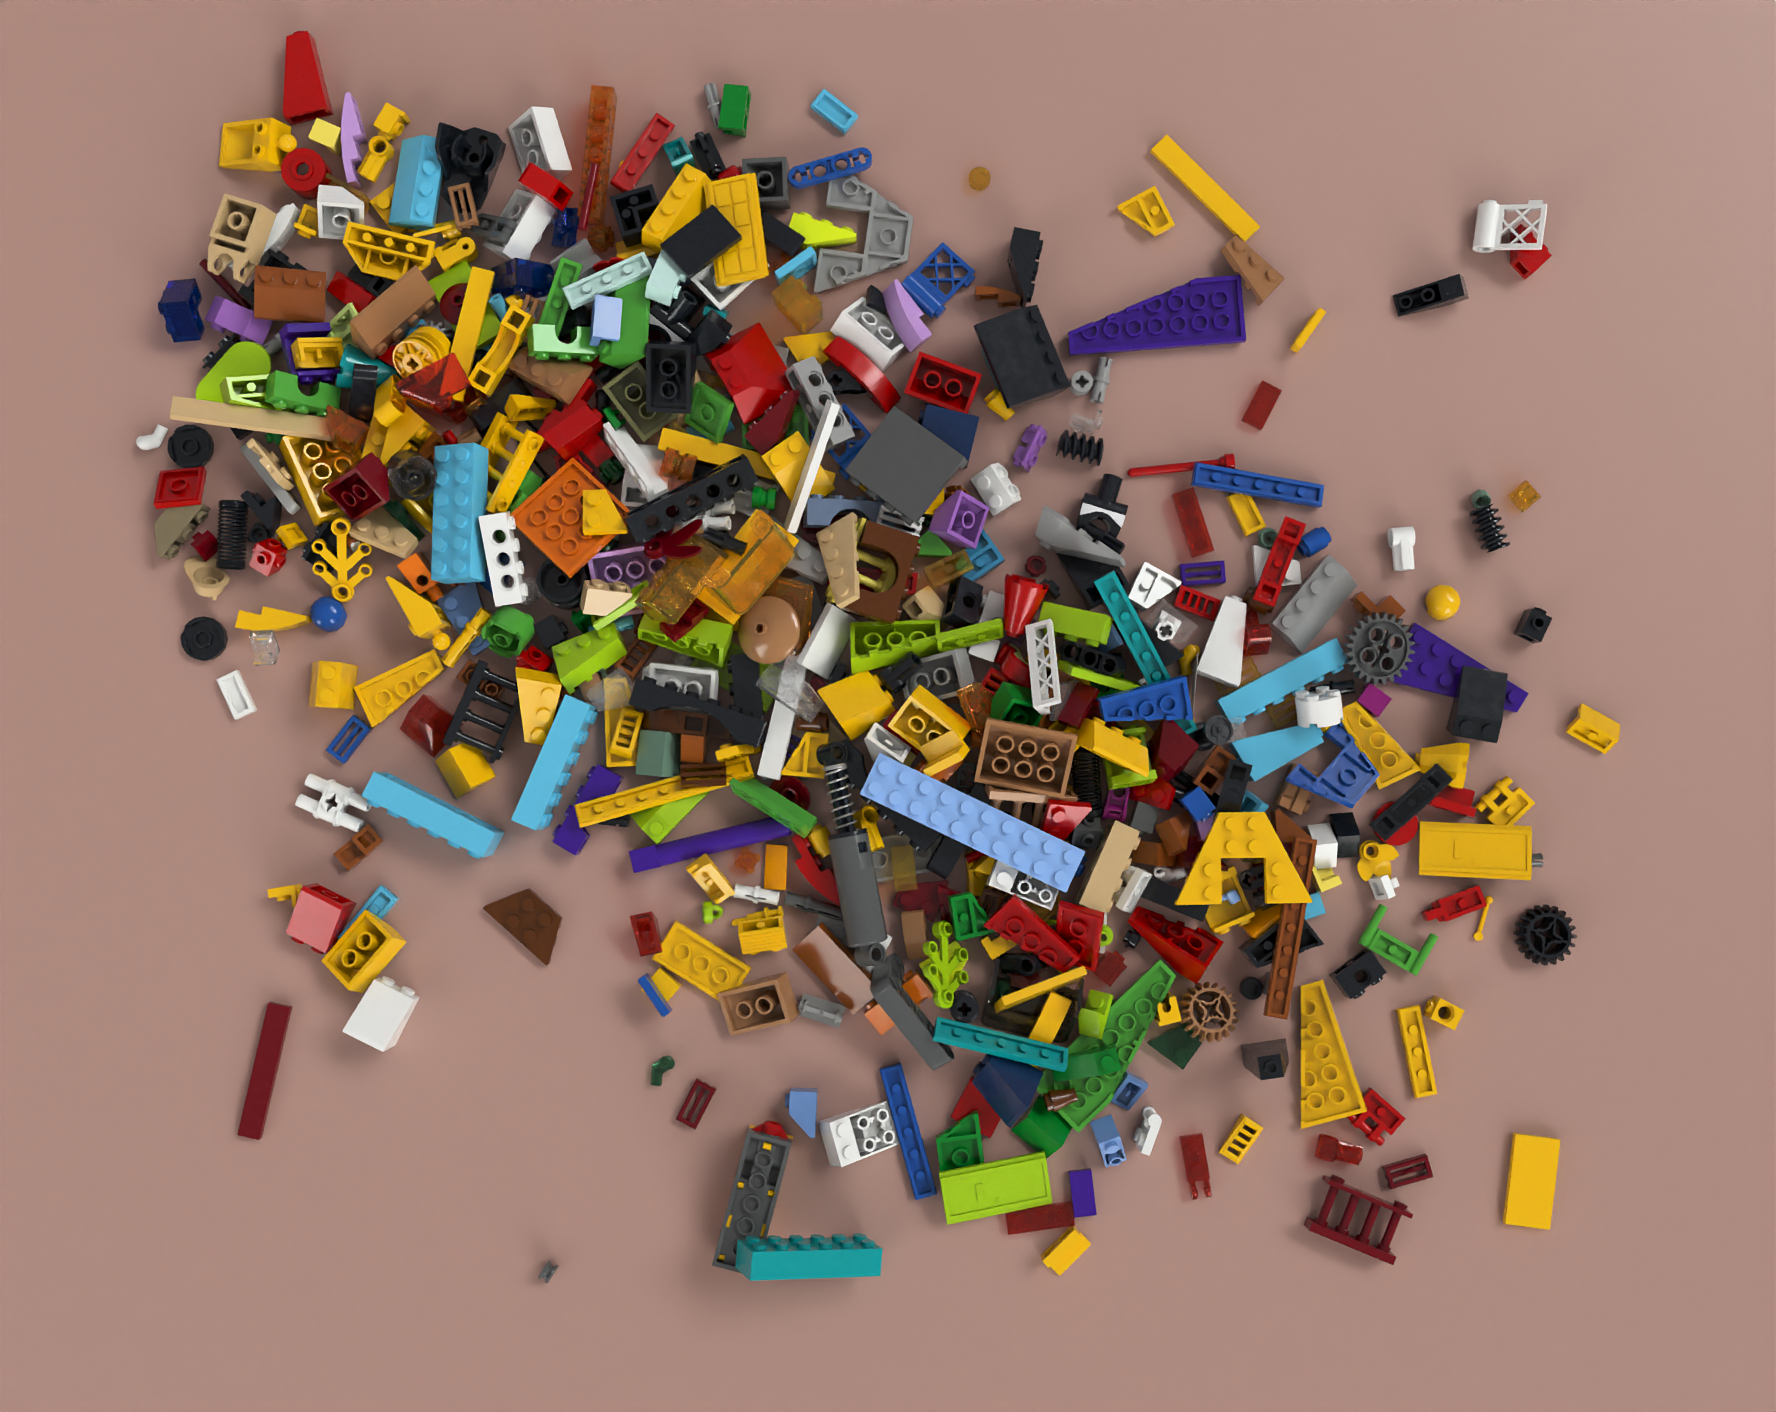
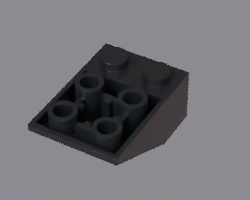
M1014 227L1007 263L1016 293L1021 296L1020 306L1023 308L1026 306V302L1031 303L1035 283H1031V281L1035 282L1039 262L1035 260H1039L1043 240L1039 239L1041 233L1039 231Z
M1056 553L1088 611L1104 603L1093 582L1101 576L1114 570L1124 590L1131 587L1119 566Z

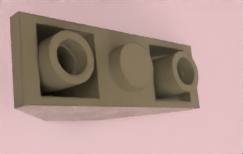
M202 503L201 505L166 508L154 523L157 555L167 560L176 557L180 552L181 545L194 535V529L198 524L203 523L207 519L211 508Z

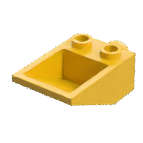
M272 117L223 123L219 167L267 172L281 171L283 159L297 147V141L291 135V126Z
M391 576L386 577V581L410 621L408 626L415 636L418 635V637L428 640L432 639L433 646L438 650L447 649L450 646L451 640L443 632L453 626L441 607L424 595H419L416 590L401 580Z

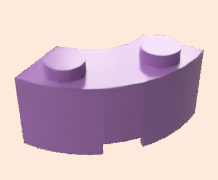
M215 296L205 317L206 321L212 323L211 328L221 333H224L225 330L240 336V341L255 342L263 345L273 323L272 320L254 319V311L219 296Z

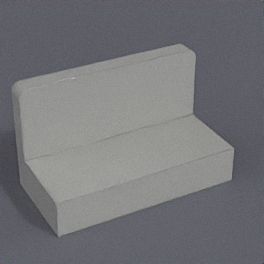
M583 238L550 261L549 264L556 274L561 257L583 265L579 280L596 273L593 270V265L602 261V259L594 253L588 240Z

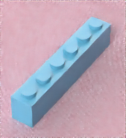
M1334 638L1214 702L1221 715L1229 719L1234 726H1237L1246 721L1245 716L1251 713L1255 716L1265 711V706L1271 702L1273 705H1276L1286 700L1284 696L1290 692L1295 695V692L1305 690L1304 685L1312 682L1314 685L1324 680L1325 677L1323 675L1331 671L1332 674L1343 670V664H1345L1344 662L1348 658L1346 655H1342L1344 651L1337 638Z

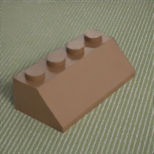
M416 265L350 320L352 342L372 360L378 355H383L391 343L399 341L407 329L415 327L423 315L431 313L436 307V293Z

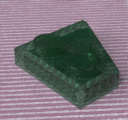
M396 499L393 501L389 500L386 504L382 505L399 523L417 537L419 542L426 536L407 517L409 513Z
M1186 1022L1180 1023L1179 1026L1165 1031L1164 1034L1147 1042L1148 1045L1181 1069L1185 1068L1203 1043L1199 1041V1035L1194 1038L1191 1037L1193 1032L1191 1029L1187 1032L1184 1031V1028L1188 1026Z

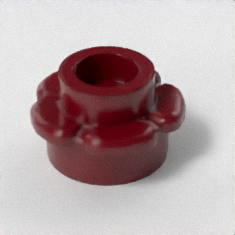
M1030 556L1025 564L1026 572L1030 573L1032 577H1039L1047 569L1045 560L1041 556Z

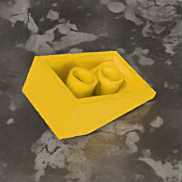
M799 431L766 452L760 459L790 503L792 502L810 447ZM819 465L808 498L812 494H820L824 498L835 490L821 465Z

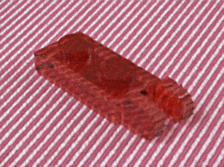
M1196 1133L1179 1136L1186 1180L1189 1183L1192 1200L1198 1199L1195 1181L1201 1180L1203 1181L1204 1194L1206 1197H1212L1203 1134Z

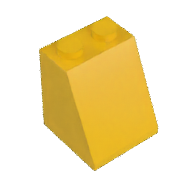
M331 661L313 662L308 706L354 710L356 692L353 687L357 683L358 666Z
M869 671L854 674L817 691L851 741L870 729L874 722L878 723L896 711L892 705L895 700L889 691L883 692L880 688L883 683L876 674L872 676Z

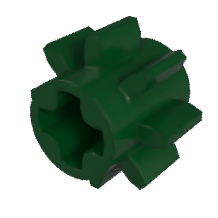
M609 458L599 466L598 470L601 474L598 477L606 485L611 483L615 486L624 479L623 470L625 468L618 459L613 461Z

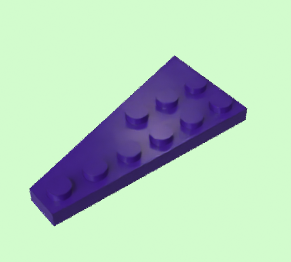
M1412 623L1407 632L1413 633L1409 641L1415 642L1414 645L1410 646V650L1415 651V653L1408 656L1412 662L1405 663L1408 670H1400L1402 677L1394 675L1393 683L1454 698L1462 665L1490 669L1417 623ZM1508 680L1504 710L1515 713L1518 712L1529 693Z

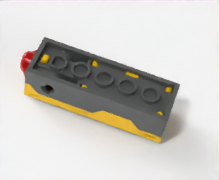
M767 1120L758 1126L751 1124L749 1126L712 1266L741 1273L735 1268L737 1241L746 1239L747 1236H756L759 1239L767 1238L793 1136L786 1134L780 1123Z

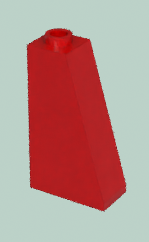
M296 31L293 35L286 36L283 116L290 125L334 115L316 43L308 31Z

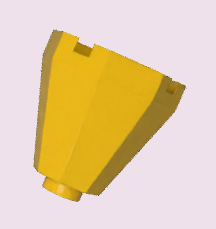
M1460 742L1421 748V752L1415 754V762L1421 768L1419 772L1425 774L1437 763L1453 779L1448 786L1463 789L1470 744Z

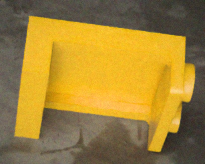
M1232 865L1221 869L1222 895L1234 889L1239 894L1241 900L1233 905H1230L1228 900L1222 901V904L1209 905L1205 915L1210 931L1214 934L1218 933V935L1231 931L1230 927L1233 925L1243 926L1250 923V918L1255 916L1236 877V869Z

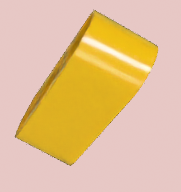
M395 374L391 375L376 389L374 415L386 427L403 415L406 409L407 386Z

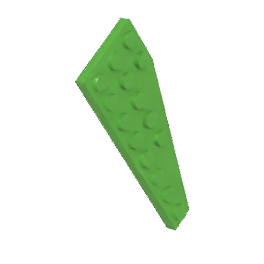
M1160 958L1111 1004L1102 1039L1080 1034L1067 1047L1068 1054L1115 1043L1122 1070L1100 1076L1055 1082L1052 1069L1045 1068L1041 1071L1043 1076L1036 1090L1042 1096L1048 1093V1090L1075 1089L1078 1101L1067 1105L1057 1112L1077 1132H1080L1111 1102L1118 1085L1121 1083L1129 1064L1132 1062L1151 1022L1157 1014L1158 1002L1162 1003L1176 977V974Z

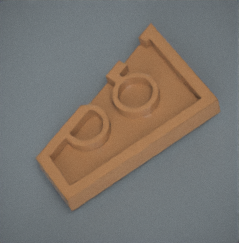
M1237 235L1221 249L1222 254L1233 270L1240 273L1244 278L1245 282L1243 284L1246 289H1251L1257 297L1255 302L1258 306L1285 279Z

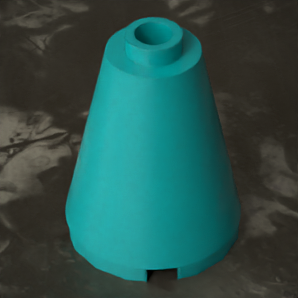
M347 344L339 366L341 368L340 374H337L336 386L351 389L354 363L378 366L376 389L393 374L401 379L402 377L391 365L376 357L372 360L358 347Z

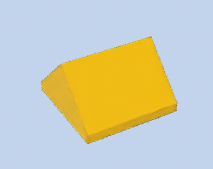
M464 743L448 749L435 760L457 799L496 777L483 752Z

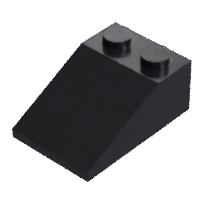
M651 340L646 343V412L692 413L696 372V342Z
M1462 665L1446 728L1451 735L1497 743L1503 721L1508 674Z

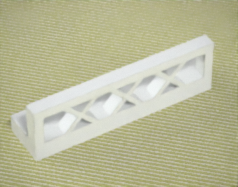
M609 422L603 424L605 442L649 502L667 493L668 487L625 427L615 431Z
M1047 619L1025 626L1033 707L1041 715L1050 714V706L1061 703L1053 621ZM1047 627V633L1043 637V634L1039 629ZM1044 646L1049 648V654L1046 656V658L1044 654ZM1046 666L1051 669V674L1048 678L1046 674ZM1048 687L1053 689V698H1049Z

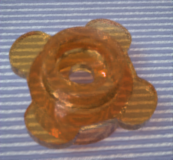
M742 848L740 850L741 854L734 864L737 868H743L748 874H752L755 871L756 863L761 860V857L758 853L750 852L748 848Z

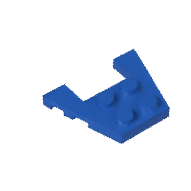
M1341 722L1331 726L1324 735L1342 749L1319 777H1316L1299 763L1285 781L1353 808L1380 774L1365 753L1358 749L1354 743V738L1351 734H1347Z

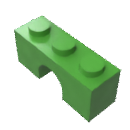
M532 324L527 329L528 356H535L537 360H548L549 357H555L559 361H570L571 358L579 359L580 362H592L593 359L600 355V352L598 350L599 346L589 345L591 327L577 326L571 331V343L569 344L561 342L556 337L555 325Z
M275 370L267 376L265 402L273 404L274 407H287L294 409L296 413H310L326 418H331L339 413L340 387L319 382L310 388V396H306L298 388L297 375Z

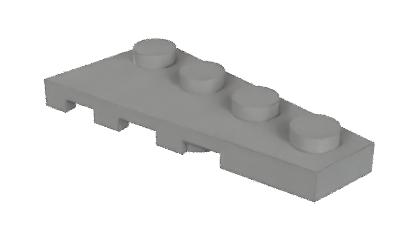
M772 515L769 517V518L772 519L774 522H776L778 525H780L781 527H783L784 524H782L780 521H778V520H777L776 518H774ZM791 533L799 542L780 567L789 568L801 576L824 585L829 578L822 554L797 534Z

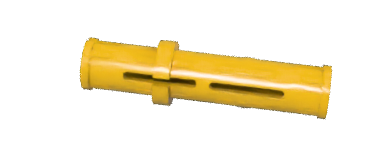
M480 607L471 621H467L463 632L441 658L445 665L450 668L454 667L476 636L481 635L483 626L492 616L491 612L484 607Z

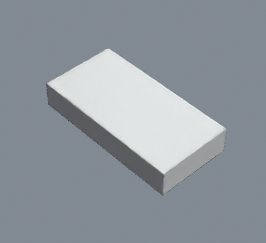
M239 670L216 679L235 720L257 711Z

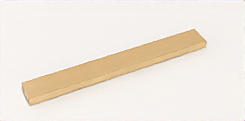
M177 396L172 397L170 419L360 445L362 422Z

